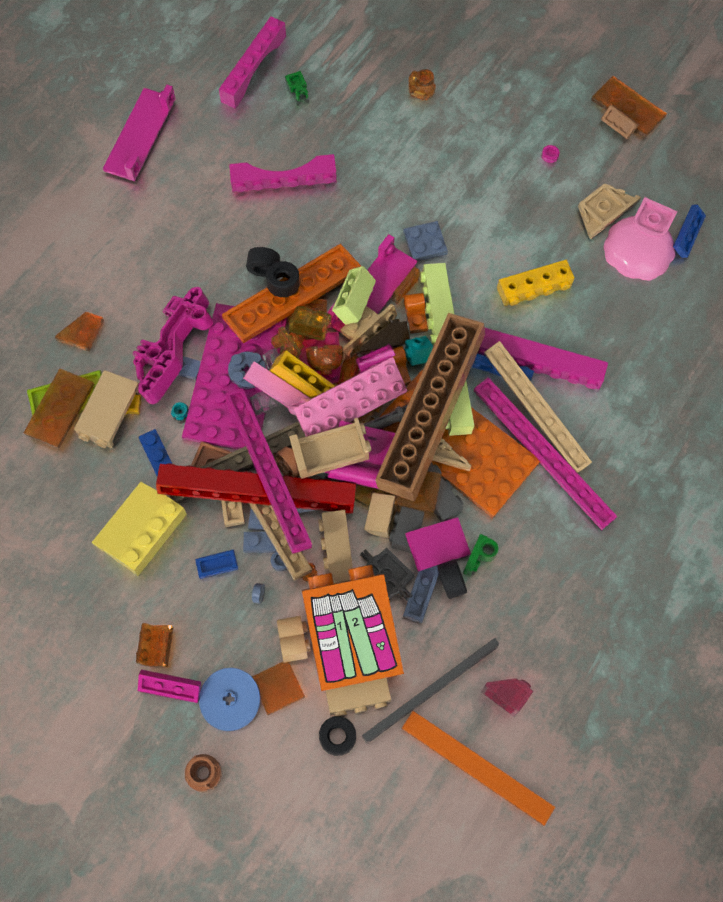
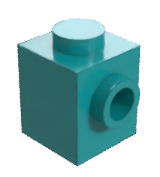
M427 336L405 340L404 351L406 360L408 359L412 366L426 363L433 349V345Z

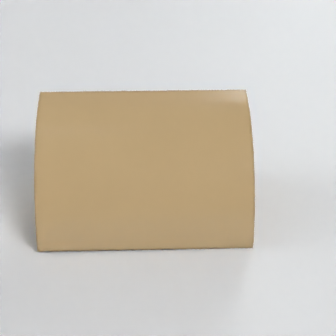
M378 493L372 494L364 528L365 531L375 536L390 538L399 506V501L395 496Z

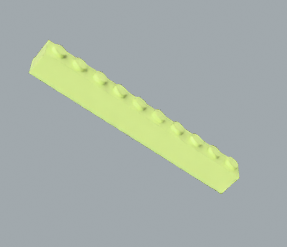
M445 263L424 264L423 270L419 274L420 283L424 285L422 293L424 298H426L425 313L429 315L427 326L428 330H431L432 333L430 335V342L433 346L447 314H454ZM465 381L446 426L449 436L472 434L474 428L467 381Z

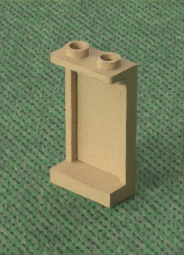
M104 370L74 428L78 438L86 442L89 440L94 441L96 445L102 448H106V446L113 448V438L135 394H140L138 391L139 383Z
M358 417L354 418V423L300 439H298L297 434L289 436L301 479L369 459V452L372 451L369 440L365 441L363 435L366 434L364 424L359 423Z

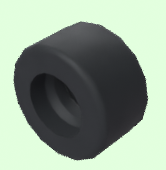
M254 247L248 252L246 268L256 276L266 277L268 268L273 263L280 261V255L275 250L267 247Z
M279 261L273 263L266 272L267 288L274 296L289 297L297 292L299 288V271L294 264L287 261ZM281 277H286L289 280L279 281L277 279Z
M455 559L437 566L444 590L449 599L467 593L461 570Z
M333 716L327 719L319 730V741L322 748L328 754L334 756H342L349 753L356 742V730L353 723L342 716ZM335 728H341L345 731L346 738L341 744H334L330 740V732Z

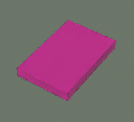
M458 517L405 533L418 572L471 555Z

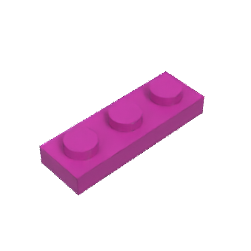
M141 669L138 676L137 691L194 703L199 701L201 681Z

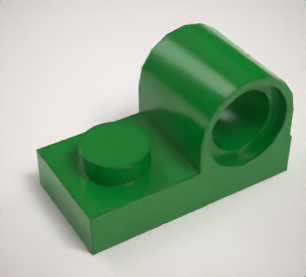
M480 534L463 574L470 576L472 571L477 572L481 563L478 559L484 562L494 560L498 553V544L487 536ZM489 547L492 549L493 553L486 554L483 551V548Z

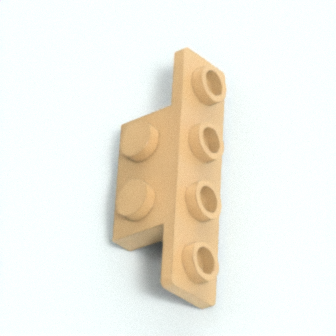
M390 304L380 314L365 306L360 321L347 324L340 329L341 333L351 340L340 350L343 361L347 363L350 359L354 358L357 353L353 354V349L382 326L389 324V320L397 317L393 304Z

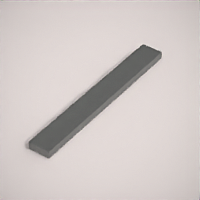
M496 638L492 639L364 733L362 738L365 743L371 742L496 650L499 646Z

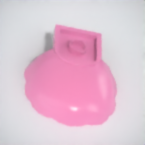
M644 197L635 216L621 219L609 229L608 237L604 243L606 261L615 267L619 273L629 278L650 281L664 274L676 255L673 248L675 243L668 230L678 211Z

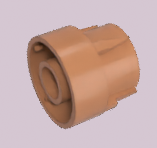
M284 447L274 454L275 462L284 476L300 477L292 447Z
M207 754L195 755L185 768L186 782L191 788L199 792H209L215 789L222 778L220 763L214 757ZM203 767L208 768V777L200 779L198 776L199 770Z

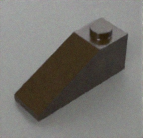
M399 319L389 320V324L382 326L353 349V354L377 350L388 344L391 347L405 345V340L410 339L407 321L400 322Z

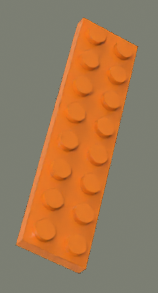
M340 243L298 268L299 288L293 295L278 297L274 296L268 288H265L223 313L222 319L238 338L245 343L344 283L349 270L361 267V265ZM283 277V278L280 279L279 281H287V280H289V279L286 278V277Z

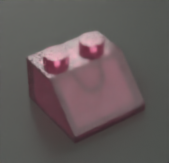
M515 678L487 682L481 693L515 717L534 691L530 689L531 685L523 679L519 681Z

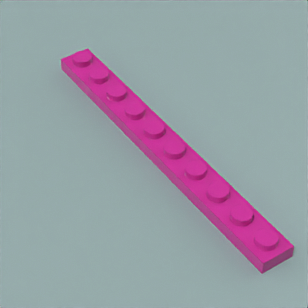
M489 377L474 388V392L523 446L534 454L546 471L601 530L617 518V515Z
M243 388L225 393L227 404L292 554L312 548L311 540Z

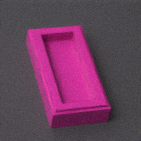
M388 344L357 358L356 362L361 371L395 356L391 345Z

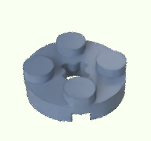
M242 352L233 355L228 366L230 380L243 389L255 388L254 385L243 379L245 371L242 370L245 367L250 368L254 361L266 369L265 362L260 354Z

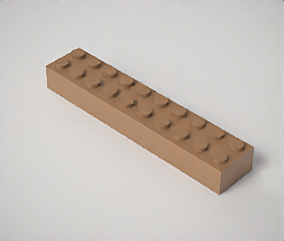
M451 313L447 314L375 479L378 489L412 501L416 500L484 339V323Z

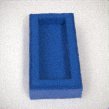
M234 549L195 559L200 579L239 570Z

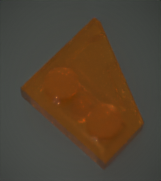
M85 312L59 332L55 339L56 341L89 352L104 319L103 317Z

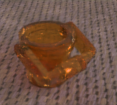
M422 69L419 72L415 70L409 75V93L412 97L427 100L435 93L436 84L431 70Z

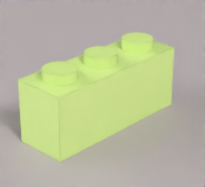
M364 266L349 270L332 309L345 325L360 321L376 282Z

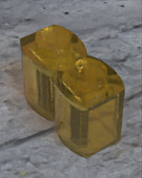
M297 306L289 321V331L297 335H307L316 340H325L331 327L332 315L323 311H313L304 306Z

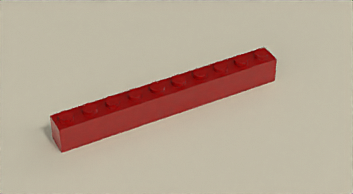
M171 463L160 464L156 481L157 494L271 505L259 475L250 471L236 472L230 469L217 470L211 467L197 468L191 465L177 466ZM289 475L282 476L296 508L331 512L345 510V513L353 514L356 484L346 481L335 482L328 479L315 480L309 477L301 479Z

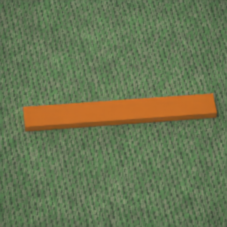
M412 711L401 728L402 730L545 826L555 806Z

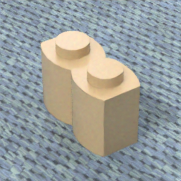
M301 616L277 620L283 662L307 659V652H310L311 649L309 639L305 640L304 634L308 633L306 621L302 622Z

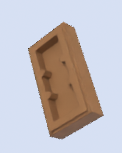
M610 105L601 118L603 122L626 139L631 137L639 125L614 105Z

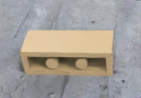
M387 678L325 690L330 716L344 717L350 711H355L356 714L367 711V708L374 706L375 709H382L388 707L387 704L391 703Z

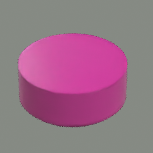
M547 145L543 148L541 156L545 162L554 163L558 160L560 152L556 146Z

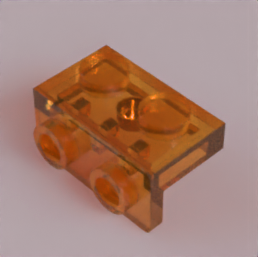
M142 623L136 653V664L145 667H168L174 627Z

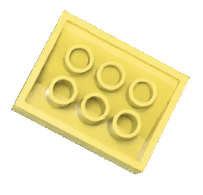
M140 482L91 543L139 576L187 514L184 507L166 495L157 494V490Z

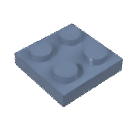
M438 221L403 229L410 255L417 262L447 255L448 250Z

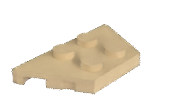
M603 184L579 203L578 208L589 238H594L636 205L641 197L638 195L635 197L625 194L626 191L615 189L607 184Z

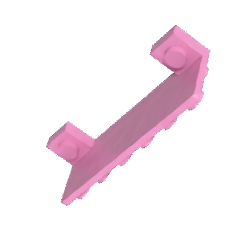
M391 357L370 366V369L310 400L303 398L287 406L290 414L296 415L307 437L338 428L340 420L351 422L354 418H359L406 393L407 389L394 358Z

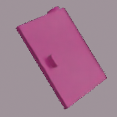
M340 420L339 427L352 423ZM364 426L366 434L363 436L365 441L369 440L372 450L369 452V459L325 473L331 479L378 489L375 479L395 433Z

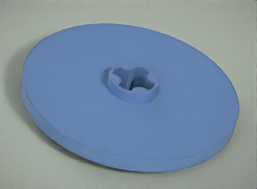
M237 668L218 670L207 678L201 688L199 696L201 713L205 720L214 728L223 731L239 730L247 726L255 718L260 707V690L253 677L243 670ZM231 694V697H234L235 700L228 705L225 697H229Z

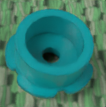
M182 402L175 403L171 410L172 417L176 418V420H184L188 414V406Z

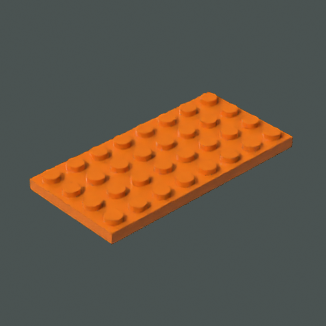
M423 370L406 387L407 392L398 396L380 417L395 411L398 406L403 407L409 404ZM471 407L474 420L472 434L449 436L448 429H445L442 439L452 447L453 451L468 461L471 465L470 471L432 461V464H436L439 467L441 477L444 480H448L452 487L494 518L538 466L540 461L534 454ZM400 422L381 430L396 433Z

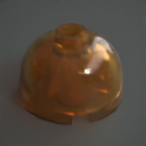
M324 345V347L319 348L318 346L306 348V358L310 368L314 371H320L321 375L332 374V370L338 369L342 364L343 347L341 345Z

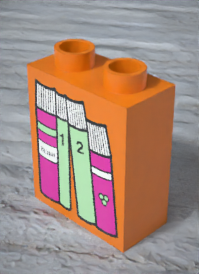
M372 565L348 569L350 580L334 583L332 573L308 577L309 588L302 590L321 691L404 674L384 574L374 575Z

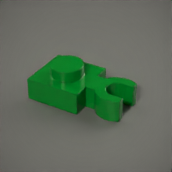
M301 71L286 75L285 81L290 92H295L296 100L300 101L299 95L301 94L305 95L307 99V83Z

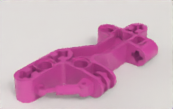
M200 287L191 288L184 298L172 296L163 309V313L169 319L160 331V339L154 343L142 339L140 341L141 346L138 345L136 348L138 351L132 352L135 357L133 363L136 368L137 379L140 381L138 391L149 404H156L161 400L183 367V341L193 327L207 330L213 325V319L206 310L209 306V300ZM146 364L152 366L147 375L144 376L143 367Z

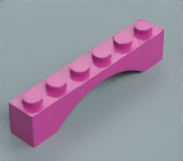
M270 16L219 88L222 103L236 109L243 99L250 80L259 64L271 51L277 49L286 38L285 22Z
M334 154L316 156L305 165L286 171L263 170L247 162L229 164L232 192L268 188L278 189L280 187H296L300 185L311 186L314 184L337 182Z

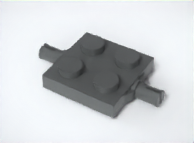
M385 548L374 557L366 549L363 550L364 553L361 552L360 556L367 561L366 565H372L374 575L384 574L389 600L399 593L408 601L413 595L405 586L414 578V573L388 548Z

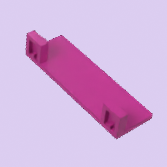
M166 84L161 92L147 88L142 90L103 167L104 172L132 181L136 180L176 100L173 86Z
M390 234L387 235L378 247V257L367 270L376 282L366 306L377 314L381 312L417 264V260L395 248V237ZM333 304L326 313V324L341 333L340 329L345 324L332 311Z

